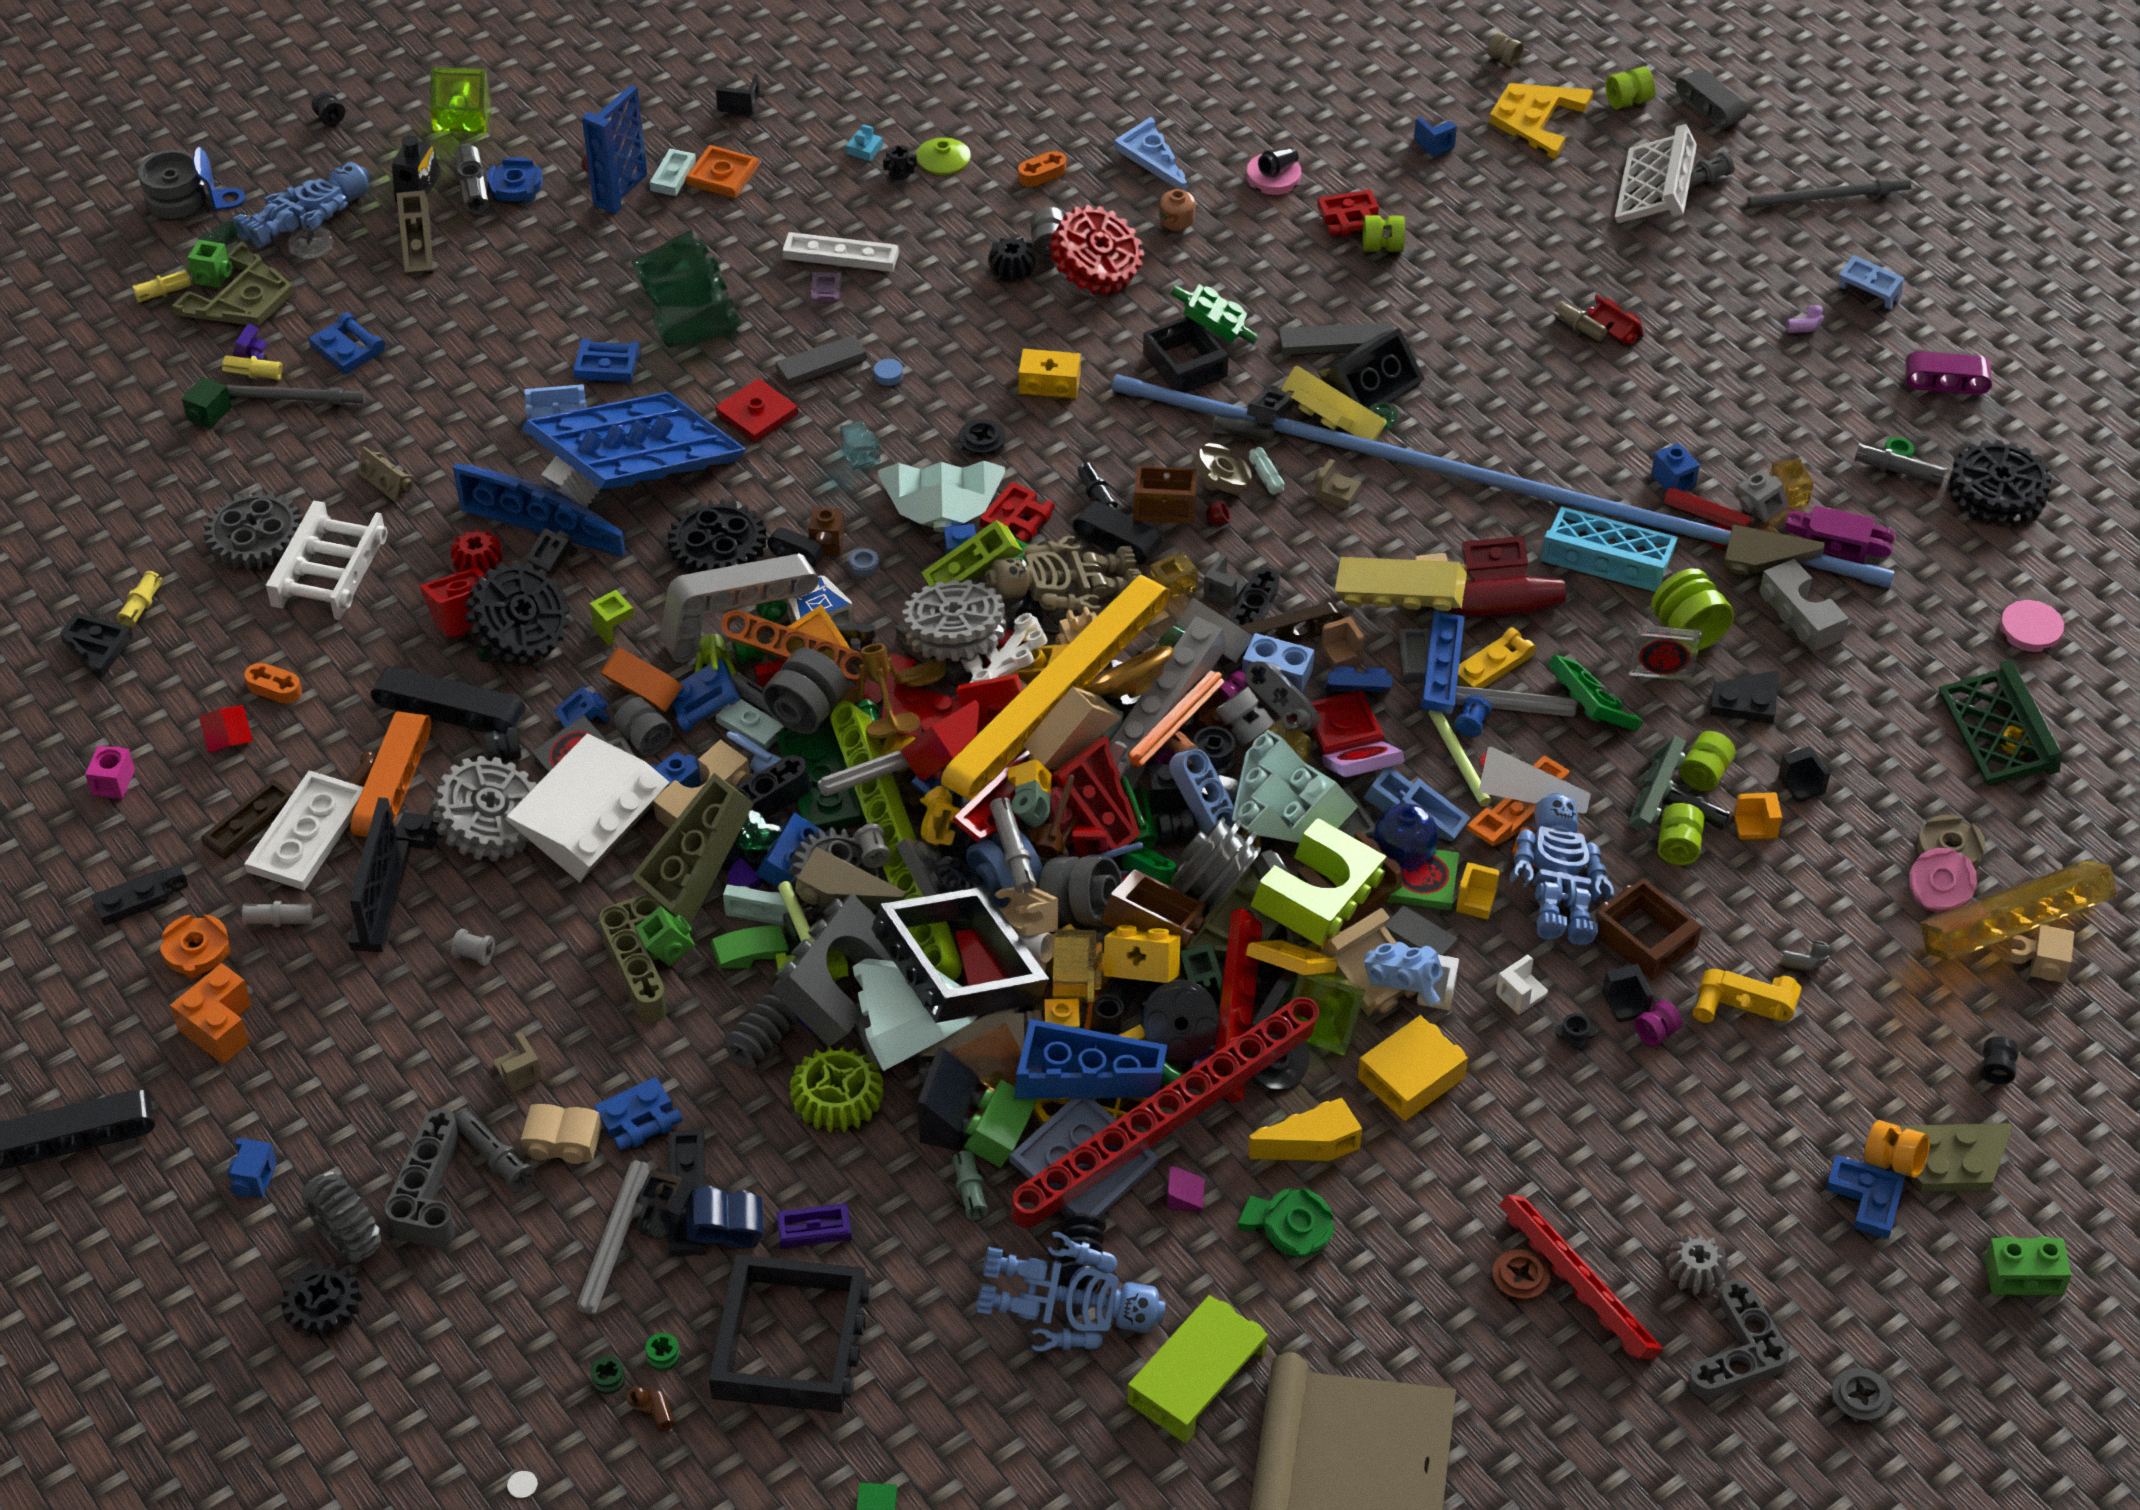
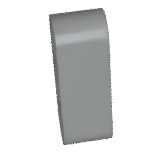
M1192 598L1176 624L1186 630L1194 617L1197 616L1223 628L1226 649L1222 654L1237 663L1253 639V636L1195 598Z

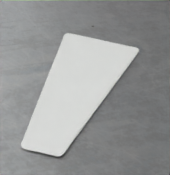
M1489 747L1487 750L1479 788L1481 793L1534 804L1549 794L1559 793L1571 798L1575 802L1577 812H1587L1590 800L1589 792L1496 748Z

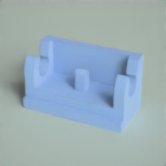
M1855 255L1851 257L1839 274V287L1846 290L1847 283L1883 298L1885 299V308L1889 310L1893 307V300L1898 302L1902 297L1904 277Z
M584 384L525 389L527 420L587 408Z

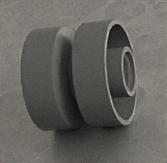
M798 648L781 666L780 671L763 688L762 700L769 713L783 726L797 733L811 734L819 728L829 715V712L836 707L847 693L848 684L841 669L826 655L810 648Z
M1087 856L1082 858L1053 857L1047 861L1042 869L1038 889L1058 898V927H1065L1068 924H1071L1073 927L1080 925L1084 927H1108V925L1100 921L1109 897L1122 883V877L1115 861L1107 856Z

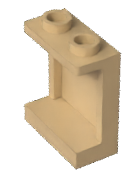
M1383 908L1331 938L1321 951L1322 954L1338 960L1335 972L1368 1017L1377 1011L1385 1014L1398 1004L1396 999L1404 994L1407 998H1410L1418 993L1370 984L1364 965L1366 953L1370 950L1375 951L1382 944L1391 943L1394 945L1396 943L1385 927L1390 917Z

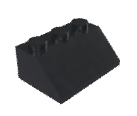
M1400 328L1380 333L1318 371L1323 382L1372 412L1425 380Z

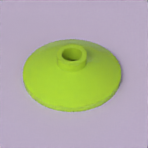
M952 138L928 140L916 152L919 167L935 175L957 173L963 170L970 162L968 147L961 141Z

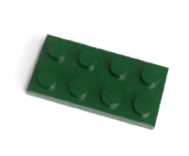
M831 721L822 723L811 734H801L793 730L775 733L781 758L783 759L790 755L800 756L804 759L813 782L810 792L795 801L799 816L824 832L828 831L831 827L839 829L867 822L855 787L829 796H823L817 786L818 781L823 777L848 769Z

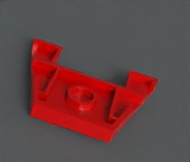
M890 653L888 658H892L897 672L916 666V660ZM891 672L888 673L889 677L886 679L885 684L893 715L911 712L916 714L920 720V726L915 731L904 734L897 733L899 736L910 735L917 738L930 727L962 708L959 699L919 687H909L906 683H895ZM884 700L881 719L888 718Z

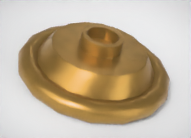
M1162 646L1139 654L1095 678L1087 686V692L1099 696L1105 695L1110 699L1119 698L1128 694L1129 698L1139 696L1152 688L1151 682L1163 675L1165 664L1172 659L1174 649L1170 646Z

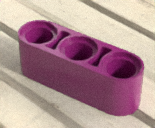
M1915 351L1906 358V382L1909 387L1916 390L1981 395L1988 392L1992 387L1991 364L1983 356Z

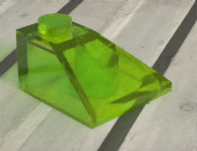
M1329 972L1312 975L1299 974L1291 1001L1299 997H1306L1312 999L1319 1007V1016L1314 1032L1306 1042L1346 1055L1366 990L1341 976ZM1302 1016L1295 1017L1296 1019L1302 1022L1308 1021L1305 1017Z

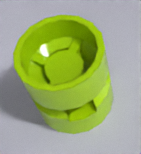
M1645 66L1629 70L1627 73L1621 72L1610 75L1605 83L1607 99L1616 110L1631 106L1633 103L1647 102L1655 97L1654 78L1651 71Z
M1364 215V252H1380L1382 248H1385L1387 252L1404 251V216H1387L1383 220L1380 215ZM1384 230H1389L1388 238H1383Z
M1716 731L1702 732L1679 767L1681 778L1696 790L1706 792L1713 790L1735 758L1736 750L1734 744L1725 735Z
M1685 803L1672 804L1663 810L1657 851L1664 861L1674 865H1689L1699 858L1704 826V815L1701 810Z

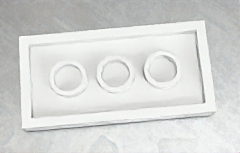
M309 770L244 863L246 872L305 890L350 824L354 809L364 787Z

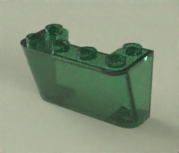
M692 230L631 261L637 278L650 296L656 313L651 316L656 330L668 348L740 333L739 327L743 325L735 310L732 311L735 304L728 291L725 292L728 286L721 273L718 274L721 268L716 258L707 255L710 251L702 237L697 239Z

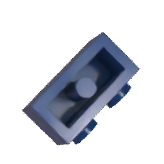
M794 812L780 830L755 874L777 889L780 883L784 881L790 882L794 876L789 874L788 870L793 865L790 859L794 855L795 849L809 834L814 836L819 828Z

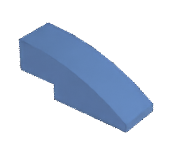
M1386 767L1363 797L1379 810L1396 820L1424 833L1449 841L1454 840L1470 819L1468 815L1419 778L1412 784L1391 767Z

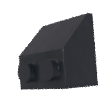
M938 1047L917 1102L920 1143L960 1152L964 1139H968L970 1136L965 1130L974 1112H980L981 1110L977 1105L984 1092L980 1091L979 1076L947 1049Z

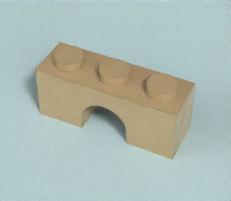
M719 740L698 759L701 779L705 782L714 773L733 787H737L751 778L748 759L722 740ZM674 780L652 801L656 819L670 828L705 783L696 788H689Z

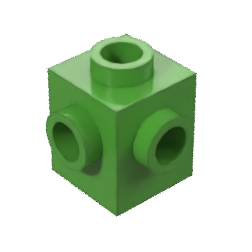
M198 240L187 257L188 270L191 271L194 284L220 288L225 279L231 274L232 263L229 261L225 244Z
M661 906L635 927L649 956L655 961L659 958L669 966L695 946L689 934L691 927L687 921L680 915L674 917Z

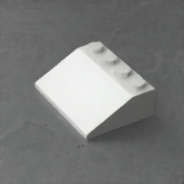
M587 733L506 816L505 820L581 883L653 806L652 801L670 782L645 761Z

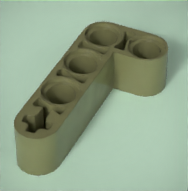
M645 894L606 907L600 913L599 921L605 948L638 1017L644 1022L654 1023L662 1020L667 1013L665 990L635 927L660 907L661 904L652 895Z

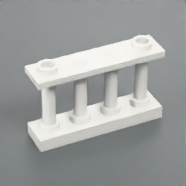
M313 500L266 584L271 607L283 609L289 597L293 595L330 602L334 619L340 620L345 610L350 608L353 595L378 548L386 541L387 528L384 527L382 513L376 512L369 526L332 520L327 515L325 503ZM328 531L362 538L357 548L320 541ZM317 552L350 559L345 569L309 562L311 556ZM304 574L339 580L334 590L297 583L300 576Z

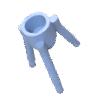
M727 732L728 738L754 754L750 764V768L754 770V774L751 773V777L782 759L767 752L738 732Z

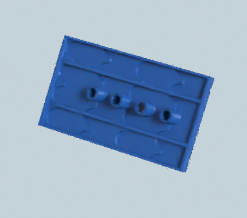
M670 392L528 419L522 427L523 431L548 450H552V453L569 466L572 465L573 469L589 481H592L599 489L632 486L637 481L665 478L667 474L704 470L707 465L733 463L736 458H742L746 451V448Z

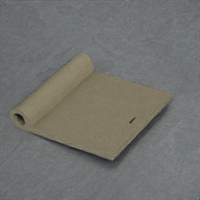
M1284 1352L1273 1358L1249 1510H1443L1456 1389L1309 1372L1307 1362L1297 1353Z

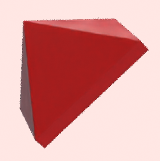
M1078 821L1072 835L1076 857L1082 858L1087 857V855L1110 851L1106 831Z

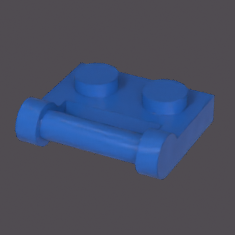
M348 312L342 313L338 317L337 322L309 337L310 347L343 374L349 373L384 351L386 346L385 341L378 336H372L357 324L356 319ZM349 331L366 346L360 348L344 334Z
M582 338L573 369L574 378L632 382L637 359L640 357V342L631 341L630 344L592 342L591 339Z
M719 658L716 671L709 664L679 682L683 685V688L673 701V706L677 714L678 724L687 733L695 728L694 724L727 704L733 705L740 701L727 664Z

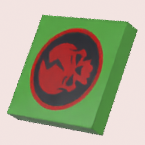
M1394 844L1392 859L1397 861L1402 869V888L1390 894L1386 902L1452 910L1459 852Z

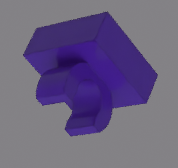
M249 323L235 342L232 356L242 358L256 356L258 360H262L265 355L263 351L267 343L262 339L256 338L259 328Z

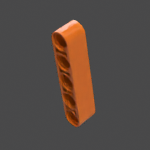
M740 610L729 611L722 619V630L733 642L785 660L791 655L789 645L794 640H802L805 644L804 648H810L820 653L825 650H831L834 652L833 662L841 669L846 680L859 684L860 674L851 675L848 673V666L852 661H862L861 653ZM737 619L744 620L745 628L742 632L737 634L730 632V625L733 621ZM764 630H773L775 632L773 641L768 644L760 643V634Z
M399 711L394 714L351 819V833L353 836L367 838L378 797L388 798L393 822H395L430 736V716Z

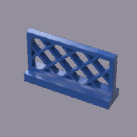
M633 85L625 89L597 115L588 111L582 117L593 205L613 214L622 209L621 198L647 176L638 88ZM627 101H629L628 106H627V108H626V111H625V113H624V109H625V106H626V104H627ZM623 116V119H622V121H621V124H620V126H619V129H618V131H616V130H617V127H618V124H619V122H620V119H621V117ZM630 122H631L632 124H631V127H630V129H629V132H628V134H626V133H627V130H628V127H629V125H630ZM624 138H626L622 150L619 153ZM633 143H634L633 150H632V152H631V155L629 156V153H630L631 148H632ZM627 159H628L626 168H625L624 173H623V175H622V171H623L624 166H625V164H626V161H627ZM635 166H637V171L633 174Z

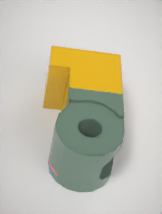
M1037 759L1008 768V780L1015 785L1016 793L1011 803L1012 811L1029 827H1037L1043 824L1050 813L1052 774Z

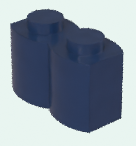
M713 1186L693 1188L690 1201L686 1206L687 1239L703 1244L723 1243L735 1248L757 1247L763 1235L762 1197L744 1190L727 1193Z

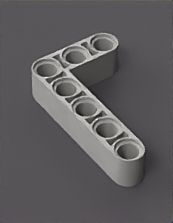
M801 554L678 576L668 587L660 639L675 662H688L697 654L705 614L806 595L814 591L818 586L819 577L804 555Z

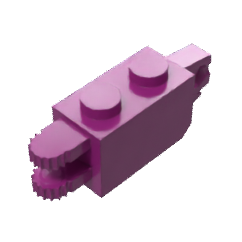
M1814 505L1812 513L1789 510L1784 530L1809 540L1824 542L1823 555L1864 564L1866 555L1880 556L1881 558L1891 556L1893 550L1891 543H1894L1896 533L1889 529V527L1885 528L1884 526L1875 525V518Z

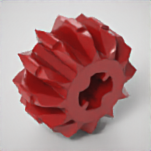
M478 528L472 533L464 531V535L456 536L454 544L450 545L452 564L458 572L478 567L483 573H486L490 568L495 571V567L502 562L503 552L497 536H492L489 530L483 533Z

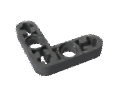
M1733 1279L1726 1282L1722 1288L1719 1301L1722 1310L1743 1346L1694 1364L1688 1384L1691 1391L1701 1398H1713L1779 1375L1787 1366L1790 1354L1788 1346L1753 1287L1744 1280ZM1734 1293L1737 1298L1744 1297L1742 1305L1737 1298L1731 1299V1294ZM1747 1321H1757L1761 1323L1764 1331L1752 1333L1745 1328L1744 1324ZM1768 1350L1771 1356L1778 1355V1360L1774 1361L1772 1357L1765 1358L1766 1351ZM1735 1361L1742 1362L1747 1365L1749 1372L1746 1374H1736L1730 1369L1729 1364ZM1700 1375H1704L1707 1379L1713 1378L1712 1384H1709L1707 1380L1700 1381Z

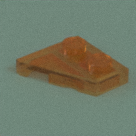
M1006 1022L950 1051L951 1054L979 1076V1081L991 1090H994L1001 1079L1015 1087L1016 1074L1022 1052Z

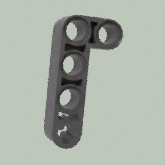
M438 1108L430 1111L425 1116L385 1204V1213L391 1235L398 1240L441 1248L450 1244L455 1237L450 1208L445 1203L434 1200L460 1140L454 1114L447 1109Z

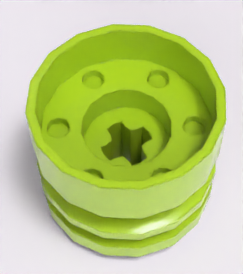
M1686 569L1666 579L1653 595L1650 606L1663 627L1668 629L1673 640L1682 644L1689 652L1708 648L1721 639L1731 627L1735 615L1732 606L1717 591L1716 586L1710 581L1707 574L1700 569Z

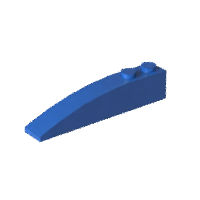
M457 463L453 466L461 511L540 534L544 528L554 533L559 529L573 538L571 543L619 557L625 555L623 532L578 502L543 486L518 477L495 472L491 469Z

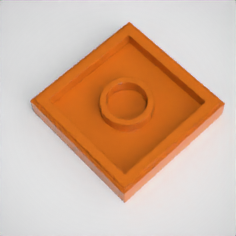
M709 145L685 177L686 185L736 199L759 167V158Z

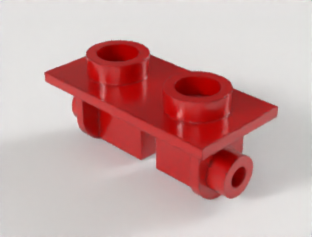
M1595 295L1597 306L1595 308L1590 307L1587 310L1590 318L1606 328L1613 324L1608 333L1623 344H1633L1637 339V335L1642 338L1644 337L1642 321L1632 312L1627 314L1622 311L1609 298L1605 300L1599 295Z

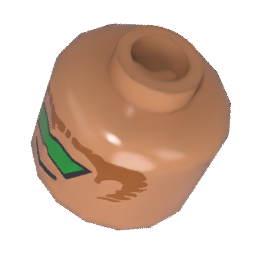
M1181 189L1166 192L1161 197L1159 203V219L1161 224L1175 232L1183 231L1190 227L1195 219L1196 202L1194 197L1189 192Z

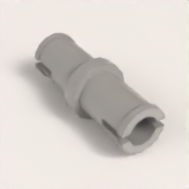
M274 901L273 904H243L242 909L243 925L273 924L274 928H281L282 924L312 925L313 920L312 903L282 904L281 901Z

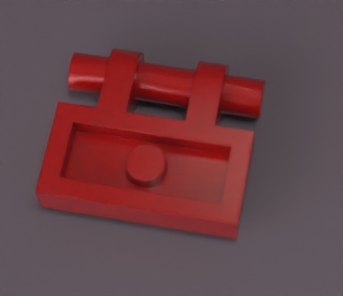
M1371 189L1320 197L1317 201V207L1324 223H1336L1328 225L1329 236L1339 235L1340 237L1350 236V233L1363 231L1364 215H1378L1379 206ZM1359 218H1360V220H1358V221H1351V222L1348 221V220H1353V219H1359Z
M1011 482L980 517V527L985 528L997 520L1008 526L1010 531L1016 532L1017 534L1014 537L1025 543L1026 541H1031L1037 534V528L1040 525L1046 524L1051 518V512L1055 509V505L1049 500H1046L1042 505L1036 503V492ZM1026 514L1031 516L1028 521L1022 519Z

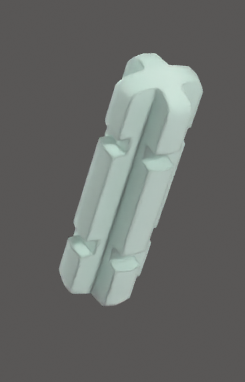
M1262 447L1252 448L1249 451V460L1255 466V470L1266 485V488L1272 495L1282 493L1285 483L1281 476L1278 475L1279 473L1269 457H1266V452Z

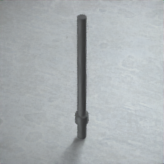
M1889 178L1876 179L1873 183L1748 196L1747 202L1749 207L1874 193L1877 196L1889 195L1892 191L1910 190L1911 180L1900 179L1890 181Z
M225 385L227 386L229 397L327 401L330 405H342L343 402H366V392L344 391L341 387H330L329 390Z

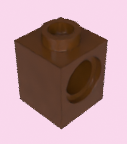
M813 507L808 528L809 538L817 541L822 546L825 556L840 557L845 536L843 509Z

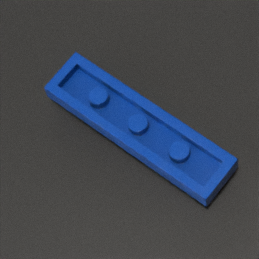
M1437 610L1433 612L1421 708L1448 714L1453 712L1465 616Z

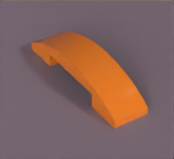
M1545 755L1533 765L1563 781H1566L1570 775L1568 769ZM1504 798L1492 810L1486 807L1467 825L1466 829L1492 846L1501 844L1516 835L1522 827L1527 826L1535 818L1534 809L1536 804Z

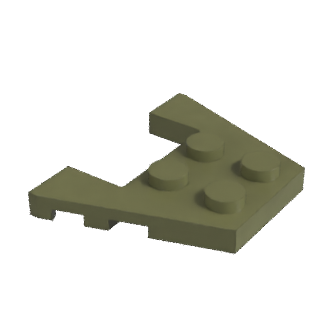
M240 242L228 253V258L232 263V267L243 271L213 300L187 291L172 305L173 313L177 316L244 325L249 323L253 326H260L294 294L293 285L273 267L269 268L266 266L257 253L253 254L250 252L244 242Z

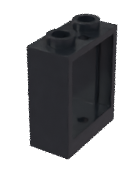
M1189 317L1178 319L1143 333V355L1172 390L1186 393L1228 377L1229 355L1204 326ZM1191 342L1202 356L1176 366L1165 351Z

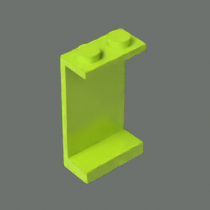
M1208 1295L1128 1383V1404L1187 1444L1195 1435L1196 1418L1254 1353L1261 1358L1265 1356L1268 1334L1258 1323L1248 1321L1237 1314L1227 1302L1218 1301L1211 1295Z

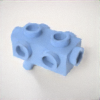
M1396 942L1394 945L1391 943L1382 944L1375 951L1370 950L1366 953L1364 965L1371 985L1419 992L1429 1007L1439 1002L1440 998L1432 985L1444 974L1438 954L1433 948L1429 946L1409 948L1402 942Z

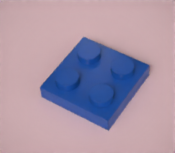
M1335 667V670L1329 672L1326 677V690H1361L1363 692L1389 693L1392 688L1393 675L1386 674V669L1367 668L1365 673H1354L1353 667Z

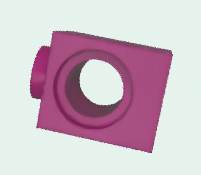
M97 746L85 773L92 795L124 798L135 772L129 749L116 746Z

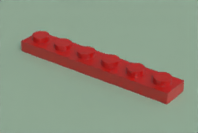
M1243 908L1231 911L1219 1013L1220 1026L1216 1039L1215 1053L1250 1030L1253 1020L1259 960L1247 956L1246 952L1248 944L1251 942H1261L1263 923ZM1215 1071V1073L1219 1076H1228V1074L1224 1071ZM1245 1082L1225 1095L1224 1098L1231 1103L1243 1100Z
M1507 1194L1499 1206L1507 1213L1506 1220L1514 1228L1523 1231L1530 1239L1528 1243L1531 1248L1538 1254L1547 1257L1553 1264L1551 1266L1553 1272L1562 1280L1568 1281L1576 1289L1574 1292L1575 1296L1583 1304L1592 1307L1598 1313L1600 1324L1608 1331L1618 1335L1623 1341L1621 1344L1623 1349L1630 1356L1636 1359H1656L1664 1350L1657 1340L1525 1197Z

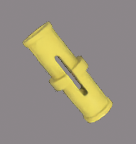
M146 571L137 587L130 590L127 595L126 604L116 616L118 622L125 617L121 625L133 628L144 609H149L152 604L153 595L163 583L161 577L154 582L159 576L157 573Z

